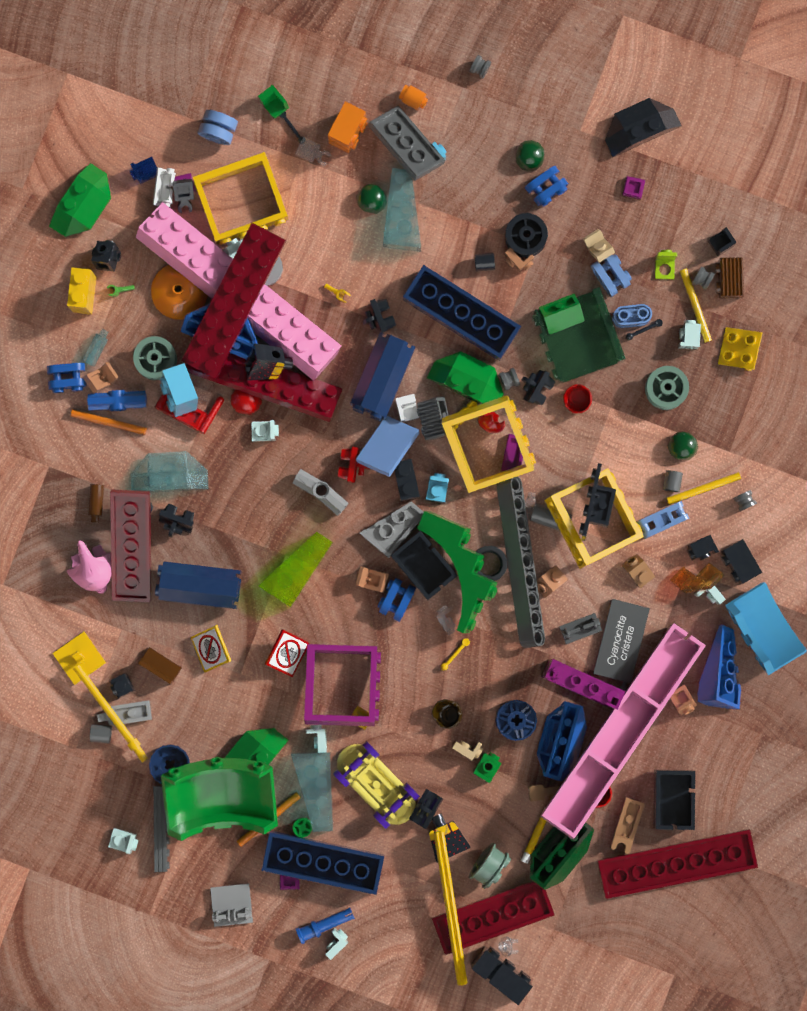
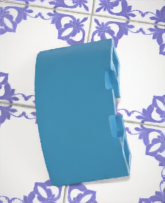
M765 582L760 583L725 605L734 624L740 628L742 632L740 635L747 646L752 648L756 655V660L767 675L772 674L807 652L805 646L787 623Z

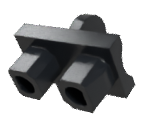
M387 299L370 300L375 316H372L370 310L366 311L367 319L362 321L363 325L369 324L371 330L377 328L375 325V321H377L381 333L385 335L388 333V330L396 326L393 315L382 318L381 312L390 309Z
M539 370L537 374L531 373L529 378L523 376L521 380L525 383L523 390L526 391V394L522 400L528 403L543 405L546 396L541 394L540 391L543 387L551 390L555 384V380L549 376L550 373L546 370Z
M168 504L164 510L160 511L159 522L164 524L163 529L169 531L168 537L172 538L174 533L182 535L183 531L192 533L194 525L193 512L185 510L182 517L177 516V507L172 504Z
M426 789L409 820L427 829L443 798Z

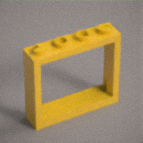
M265 152L193 177L217 245H224L238 237L243 239L251 223L219 234L202 186L264 165L280 213L252 223L268 230L267 227L281 226V224L286 223V220H289Z
M508 395L442 418L443 428L468 493L534 471V464L536 463L533 452L529 453V440L527 435L523 436L522 434L523 424L520 417L516 418L514 411H517L513 400L510 401ZM505 408L525 464L474 481L453 425Z
M609 468L600 472L599 479L602 480L605 487L616 489L613 503L631 537L592 557L589 556L560 498L593 483L594 480H591V477L544 500L579 569L644 537L640 525L636 523L633 517L632 509L624 500V493L618 488L615 476L610 472Z

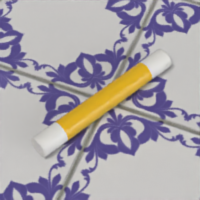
M542 817L539 818L521 861L528 864L547 822Z

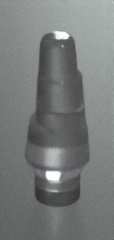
M528 492L525 500L528 521L536 502V493Z

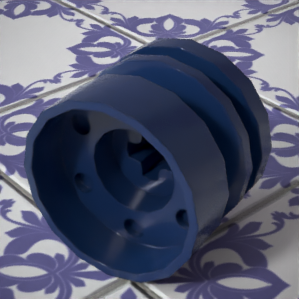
M509 700L497 710L495 717L496 727L500 734L507 739L514 741L524 740L531 736L536 729V712L525 701ZM515 715L522 719L518 726L511 722V718H515Z
M173 744L163 745L156 749L151 756L149 762L150 773L160 784H162L161 775L171 769L165 768L167 765L166 760H174L173 766L175 768L190 763L189 756L181 747Z

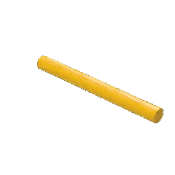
M687 268L680 270L697 322L701 324L700 331L704 342H710L712 339Z
M737 472L667 497L668 505L741 479V476Z

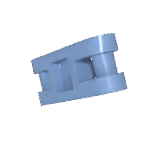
M682 501L637 521L643 531L644 539L689 519L688 514H685L682 508L684 506ZM676 511L678 518L674 519L671 512ZM651 521H653L656 527L652 530H650L648 523Z

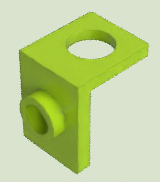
M661 250V252L657 253L655 256V279L675 278L677 252ZM666 264L670 267L668 275L660 273L659 268L661 265Z

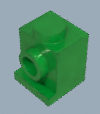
M492 752L489 755L484 753L473 773L490 783L502 764L499 762L500 757ZM486 763L492 764L491 770L485 769Z

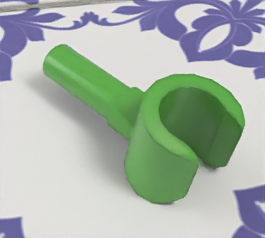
M134 285L125 287L107 286L108 289H115L113 294H108L111 297H117L119 293L135 290Z

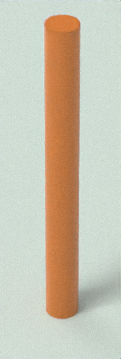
M74 409L71 411V417L142 435H145L147 431L146 427Z
M297 792L276 808L277 817L301 798ZM249 830L236 842L242 847L259 832Z

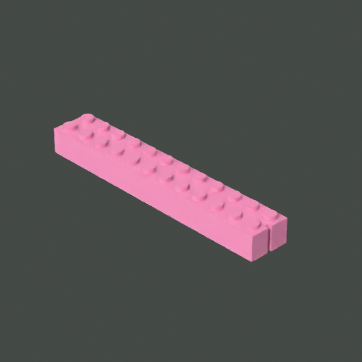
M163 202L152 213L151 217L149 216L138 227L136 238L213 299L233 260L232 257ZM264 285L248 316L253 332L270 346L281 347L284 357L292 358L293 364L314 381L336 357L341 345L268 286Z
M675 623L670 625L625 691L618 710L613 709L540 815V817L571 839H574L706 646L692 635L687 640L683 639L688 633Z

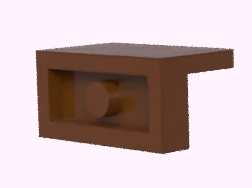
M151 647L148 648L143 658L138 662L139 665L169 684L174 682L182 669L181 666Z

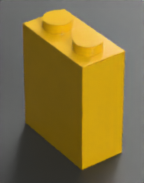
M71 267L67 306L73 313L92 315L97 277L91 269Z

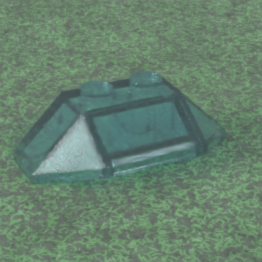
M187 451L148 453L131 473V490L150 491L151 493L209 489L208 470Z

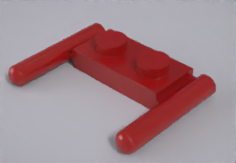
M163 393L154 407L205 435L222 406L224 398L217 397L208 414L197 408L195 411L175 417L174 412H170L168 409L167 394L163 395Z

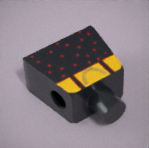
M254 343L244 364L247 380L277 379L282 369H292L293 360L292 358H284L281 347Z
M442 813L432 818L435 828L429 831V836L437 863L438 858L434 839V832L444 831L448 858L471 848L454 820L446 823Z

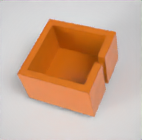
M345 101L328 133L329 144L347 153H350L351 149L355 150L359 142V133H363L368 125L366 111Z

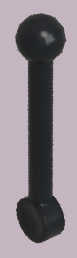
M283 112L279 117L288 124L298 138V143L303 144L305 138L300 136L286 117V112Z
M657 319L655 323L634 333H627L626 339L632 340L634 336L656 326L661 327L663 321Z

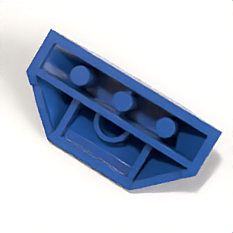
M210 304L188 313L185 316L181 332L194 337ZM248 318L230 353L244 359L248 358L254 343L258 344Z
M564 701L561 706L547 716L537 750L538 760L544 777L562 782L577 763L587 729L583 706Z

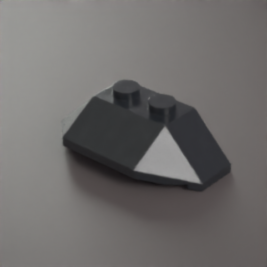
M647 98L614 114L605 143L613 158L671 132L682 125L673 108Z

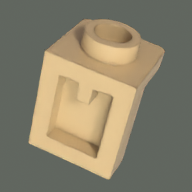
M599 229L583 238L589 253L598 262L615 253L613 247L604 239Z
M462 740L460 743L456 741L452 747L470 760H473L474 757L478 759L483 751V748H481L482 743L479 741L473 751L470 750L471 746Z

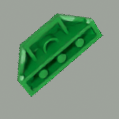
M91 163L81 171L56 207L49 227L64 237L90 231L112 199L107 173Z
M461 351L436 360L426 378L470 400H474L478 404L501 398L504 395L495 367Z
M275 728L246 731L225 758L262 761L269 765L289 740Z

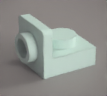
M274 420L252 422V442L275 441V436H279V425H275Z
M704 581L695 588L697 590L694 594L696 597H699L706 591L708 593L706 597L712 604L716 602L719 605L726 600L711 581L707 584Z
M310 725V729H306V734L317 733V737H314V749H318V753L327 752L326 729H322V725Z
M114 828L108 847L131 854L132 850L135 851L138 845L137 834Z
M334 928L332 930V933L339 941L333 940L326 947L328 951L325 955L330 960L348 944L346 940L348 936L341 929L337 930Z

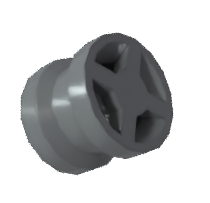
M477 55L469 72L477 73L483 79L492 62L489 60L485 61L482 59V56Z
M701 266L692 283L695 285L699 284L702 286V289L706 290L715 273L707 272Z
M511 368L506 373H499L506 391L512 386H520L514 368Z
M751 490L733 498L738 503L740 512L757 504L756 500L752 498Z

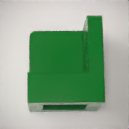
M273 84L258 95L261 104L274 119L289 109L287 101Z

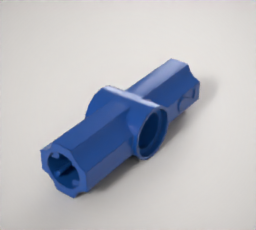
M125 390L108 391V393L88 394L87 398L88 410L125 411L130 408H147L146 391L125 392Z

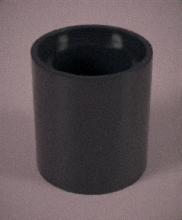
M494 253L474 255L476 272L495 270Z

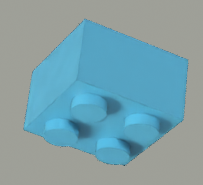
M185 363L163 370L162 378H160V388L163 395L167 394L169 411L174 412L175 417L197 410L198 396Z

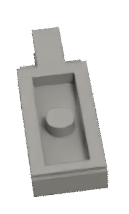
M150 700L111 706L123 724L152 720ZM106 713L97 714L98 722L108 721L109 725L114 726Z

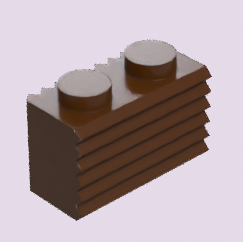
M743 257L720 258L718 263H715V274L719 275V282H716L715 285L716 293H719V298H743Z

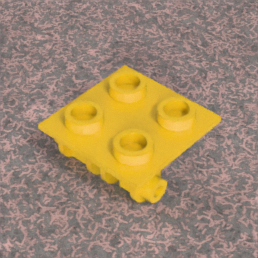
M726 327L718 364L744 368L746 371L754 370L762 332Z

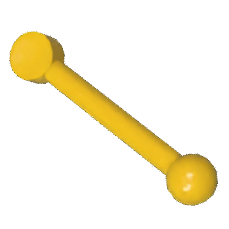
M465 638L462 640L460 647L446 663L441 664V670L446 671L448 669V665L459 652L470 644L469 639Z

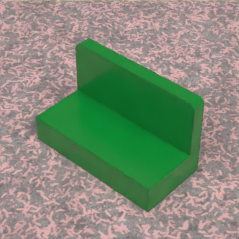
M575 294L539 307L540 314L545 321L550 335L584 322L581 305Z

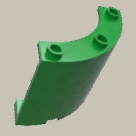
M214 757L209 760L197 761L172 768L161 775L167 833L179 841L201 833L204 828L212 826L214 829L231 828L232 825H242L243 829L256 831L264 835L278 826L273 767L262 761Z

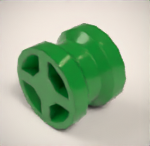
M304 817L297 819L293 824V832L301 838L307 837L313 828L311 821Z

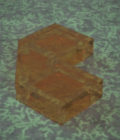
M708 563L696 576L685 567H682L670 581L682 592L688 593L712 589L724 575L711 563Z

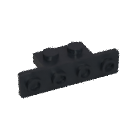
M598 463L597 469L593 468L591 480H594L593 487L589 486L587 498H590L589 505L585 504L583 516H586L585 523H581L579 534L582 535L581 541L586 539L589 524L608 528L616 489L598 485L602 467L600 463Z

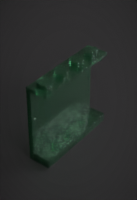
M600 287L576 297L581 305L584 322L551 335L547 331L540 311L534 310V315L532 316L535 327L539 326L541 332L538 334L540 342L546 346V359L548 363L552 362L554 369L551 372L554 380H558L559 384L621 363L626 359Z

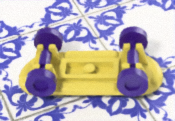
M367 741L362 745H349L339 754L337 760L338 770L333 775L345 787L350 785L375 811L373 816L385 829L390 824L399 825L407 822L416 807L415 800L420 797L407 782L403 784L378 759L380 754Z

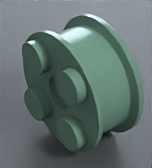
M151 336L138 343L134 350L133 361L136 369L142 376L157 381L162 378L163 370L177 365V354L173 346L166 339ZM153 356H158L156 361H152Z
M673 366L657 368L648 377L645 384V393L648 401L656 408L662 410L678 407L686 399L689 392V382L686 375L680 369ZM664 385H668L670 390H665Z
M491 843L482 852L468 876L470 879L475 878L479 881L483 889L489 888L492 883L496 884L502 876L501 870L511 861L509 853H502L495 848V843Z

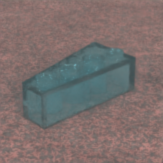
M392 168L383 247L421 252L412 177L405 169Z
M331 752L292 753V760L313 832L333 831Z

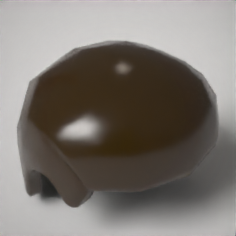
M443 699L437 701L433 706L431 715L438 726L451 729L457 727L462 721L463 712L456 701Z

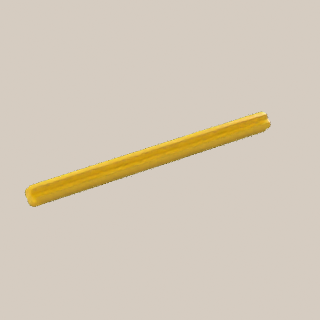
M444 831L434 832L456 980L457 984L462 986L466 985L468 981Z

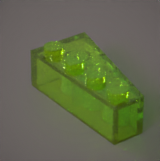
M318 532L314 533L271 573L259 587L292 608L330 550L333 542Z

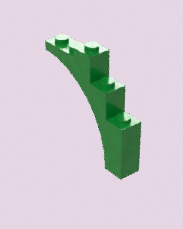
M424 511L417 529L432 537L451 558L457 570L462 591V610L457 631L463 634L470 633L476 625L475 618L477 613H480L483 608L482 601H490L491 598L495 597L498 582L477 574L484 565V555L464 547L471 537V534H469L470 528L431 511Z

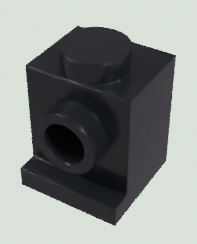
M711 535L688 545L689 550H687L692 561L697 558L703 560L711 556V551L713 554L719 552Z
M127 673L110 681V688L118 699L136 691Z

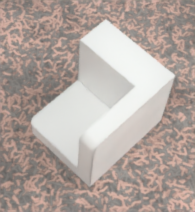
M414 394L395 398L401 422L419 418Z

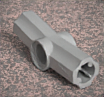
M300 469L292 483L315 496L337 516L349 504L326 482L317 479ZM319 486L327 488L325 495L319 496L316 493Z

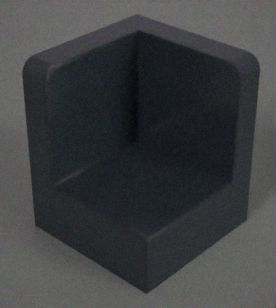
M727 227L708 240L717 256L722 255L737 243Z

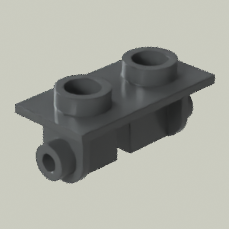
M596 613L559 626L566 644L602 631Z

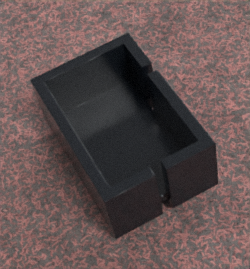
M420 531L395 551L391 557L428 601L441 590L440 585L445 587L458 575L435 548L429 549L432 544Z
M654 770V829L673 830V825H675L677 830H695V792H689V788L695 789L696 771Z
M484 946L470 964L473 971L485 980L488 978L491 985L518 1006L533 987L529 975L522 970L520 973L516 971L515 965L507 958L502 960L500 953L491 946L489 949Z

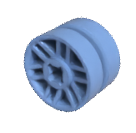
M205 110L202 118L205 123L200 124L197 133L212 142L230 145L233 139L231 132H235L238 121L221 112Z

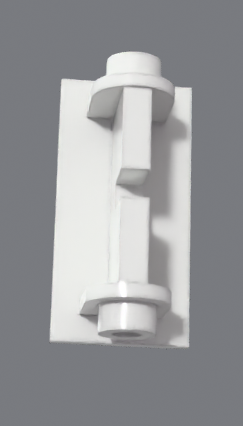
M157 168L153 199L154 206L159 207L162 202L168 207L172 204L173 190L171 186H173L176 173H174L175 169Z

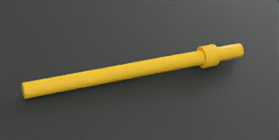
M80 664L73 668L127 741L129 749L135 752L142 763L147 760V755L139 746L141 745L137 738H133Z

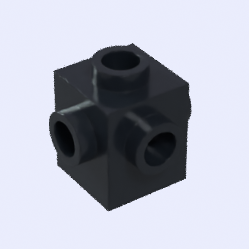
M97 240L96 246L92 250L91 262L97 270L115 272L117 262L121 259V251L116 243L111 240Z

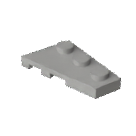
M411 501L383 520L363 530L360 534L385 556L390 558L420 523L424 512Z

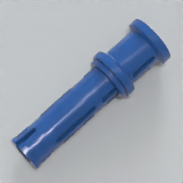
M349 907L319 922L311 921L309 925L300 929L298 927L295 928L301 944H305L306 940L313 937H320L322 932L355 919L354 915L350 914L352 913L351 908Z

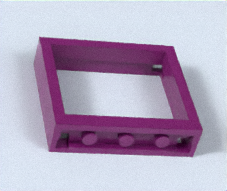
M307 644L305 724L375 726V721H379V709H375V705L380 700V690H376V683H380V671H377V664H381V652H377V646ZM315 653L371 655L369 716L313 715Z
M549 659L541 676L611 709L618 710L625 691L554 659Z

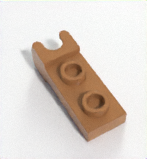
M543 785L528 786L530 801L545 800V796H549V799H552L560 786L543 788Z
M625 798L610 849L614 850L618 843H624V853H630L645 803Z

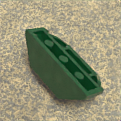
M585 822L576 837L571 839L559 829L553 827L531 854L530 879L544 890L563 882L588 852L594 828Z

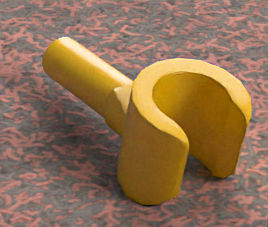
M328 284L324 286L343 303H347L343 300L345 294L351 296L344 289L338 290Z

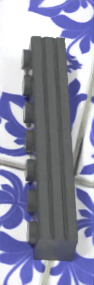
M153 786L154 872H167L170 869V862H168L170 849H168L167 845L170 844V838L167 837L162 786Z

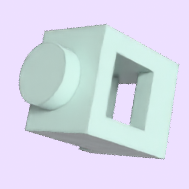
M694 320L684 321L683 328H680L679 339L682 342L678 344V348L698 349L700 347L701 324H696Z

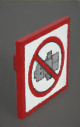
M282 629L265 665L293 677L307 650V644L310 643Z

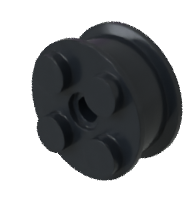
M522 213L512 218L507 225L505 242L508 249L511 248L522 258L539 254L545 247L548 238V230L544 221L531 213ZM528 233L530 236L524 237L523 234Z

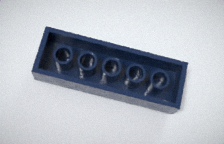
M425 265L422 266L403 296V301L498 361L502 359L521 329L519 324Z
M270 831L261 871L377 895L385 855Z

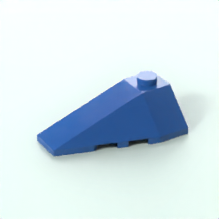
M719 625L699 682L697 695L698 702L707 706L738 710L740 709L741 687L740 684H737L736 673L739 672L738 666H735L734 656L737 653L734 630L727 626Z

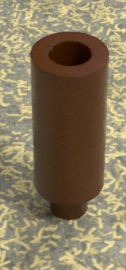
M90 484L88 515H91L92 523H99V516H102L104 485Z

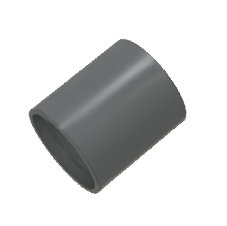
M666 470L663 490L680 492L683 473Z
M92 724L90 742L110 743L112 726Z

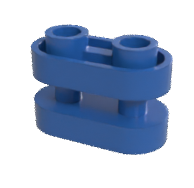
M556 165L524 187L529 194L532 192L536 193L537 197L534 198V202L537 206L542 205L545 207L552 201L551 198L556 194L560 196L568 190L567 186L569 183L566 179L562 178L559 180L556 177L560 172ZM550 181L553 185L543 191L541 186Z
M85 363L47 366V374L53 375V380L48 381V390H52L53 393H63L64 389H72L73 392L83 391V387H87V383L83 378H80V372H85ZM72 373L73 379L61 380V374Z
M395 578L394 581H389L386 588L389 592L386 598H381L377 607L380 608L379 613L385 616L388 611L395 613L393 619L400 622L416 591V587L409 585L405 589L401 587L403 581ZM397 593L403 596L399 607L392 604Z

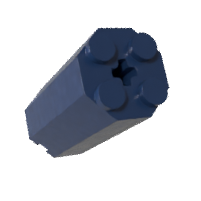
M379 333L351 399L350 405L353 406V411L360 414L364 412L369 413L370 418L381 422L382 418H387L414 354L415 346L412 345L409 348L407 347L408 342L389 334L384 337L383 333Z
M163 561V565H158L157 576L160 577V583L156 584L155 596H159V600L237 609V605H234V602L239 601L241 579L237 578V576L241 575L242 571Z

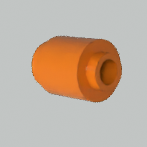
M405 85L399 95V99L404 104L417 111L420 108L424 109L428 102L427 94L412 85L410 87Z

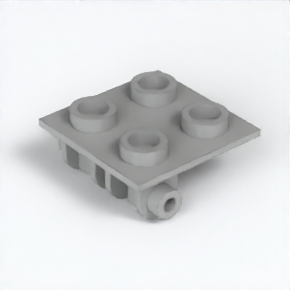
M249 884L210 888L214 927L253 923Z

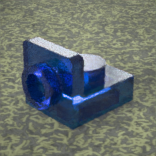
M153 157L134 164V162L130 164L132 167L129 170L133 180H138L140 184L155 178L157 175V166Z

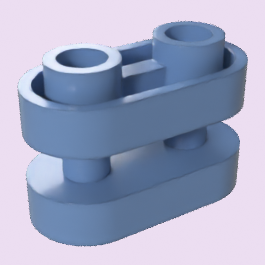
M616 254L604 259L605 263L603 265L598 261L590 265L594 275L610 297L618 293L616 287L620 285L625 289L631 285L630 280H632L630 274L621 268V261ZM607 270H610L615 277L613 281L606 273Z
M645 304L620 306L615 310L612 322L618 328L645 326L652 317V310Z

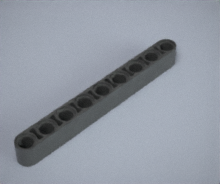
M517 476L497 483V494L519 642L523 648H532L544 644L545 633L521 479Z

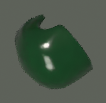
M533 140L523 141L516 151L517 165L522 170L528 172L536 171L543 164L544 148L539 142Z
M367 184L360 188L356 196L358 206L367 213L377 214L385 209L387 204L386 193L381 187L374 184Z
M683 431L675 433L668 442L669 453L677 460L692 459L697 454L699 447L697 439L691 433Z

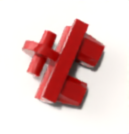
M358 447L341 450V460L350 461L349 468L339 467L338 477L347 480L349 483L356 482L357 468H359L358 476H364L365 469L370 470V468L357 463L356 458L360 454Z

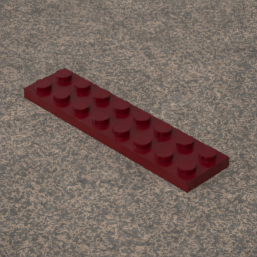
M251 223L181 361L217 379L287 240Z
M229 353L217 379L188 364L186 365L187 371L190 374L327 422L331 421L343 390L316 379L313 381L308 376L288 369H282L277 379L247 380L244 366L247 359Z
M750 829L597 860L605 899L758 868Z

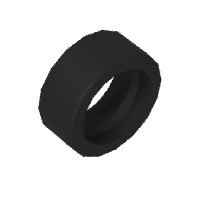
M484 546L476 551L482 555L493 553L499 557L500 569L496 574L485 575L481 571L477 573L493 581L499 580L507 569V558L504 552L495 546Z

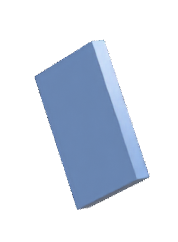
M387 416L356 458L357 463L390 477L419 435V429Z

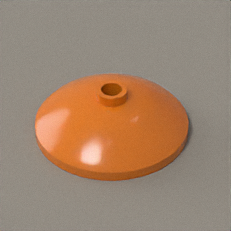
M170 265L165 266L156 274L151 285V297L155 307L160 313L171 319L184 320L188 313L205 306L208 295ZM177 286L182 287L180 292H175Z

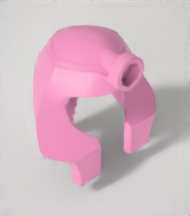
M79 540L77 543L79 554L71 557L73 562L72 568L68 569L67 573L74 582L85 590L97 591L100 594L105 593L107 590L106 585L111 577V552L106 553L102 546L98 545L92 548L95 556L93 557L85 543Z

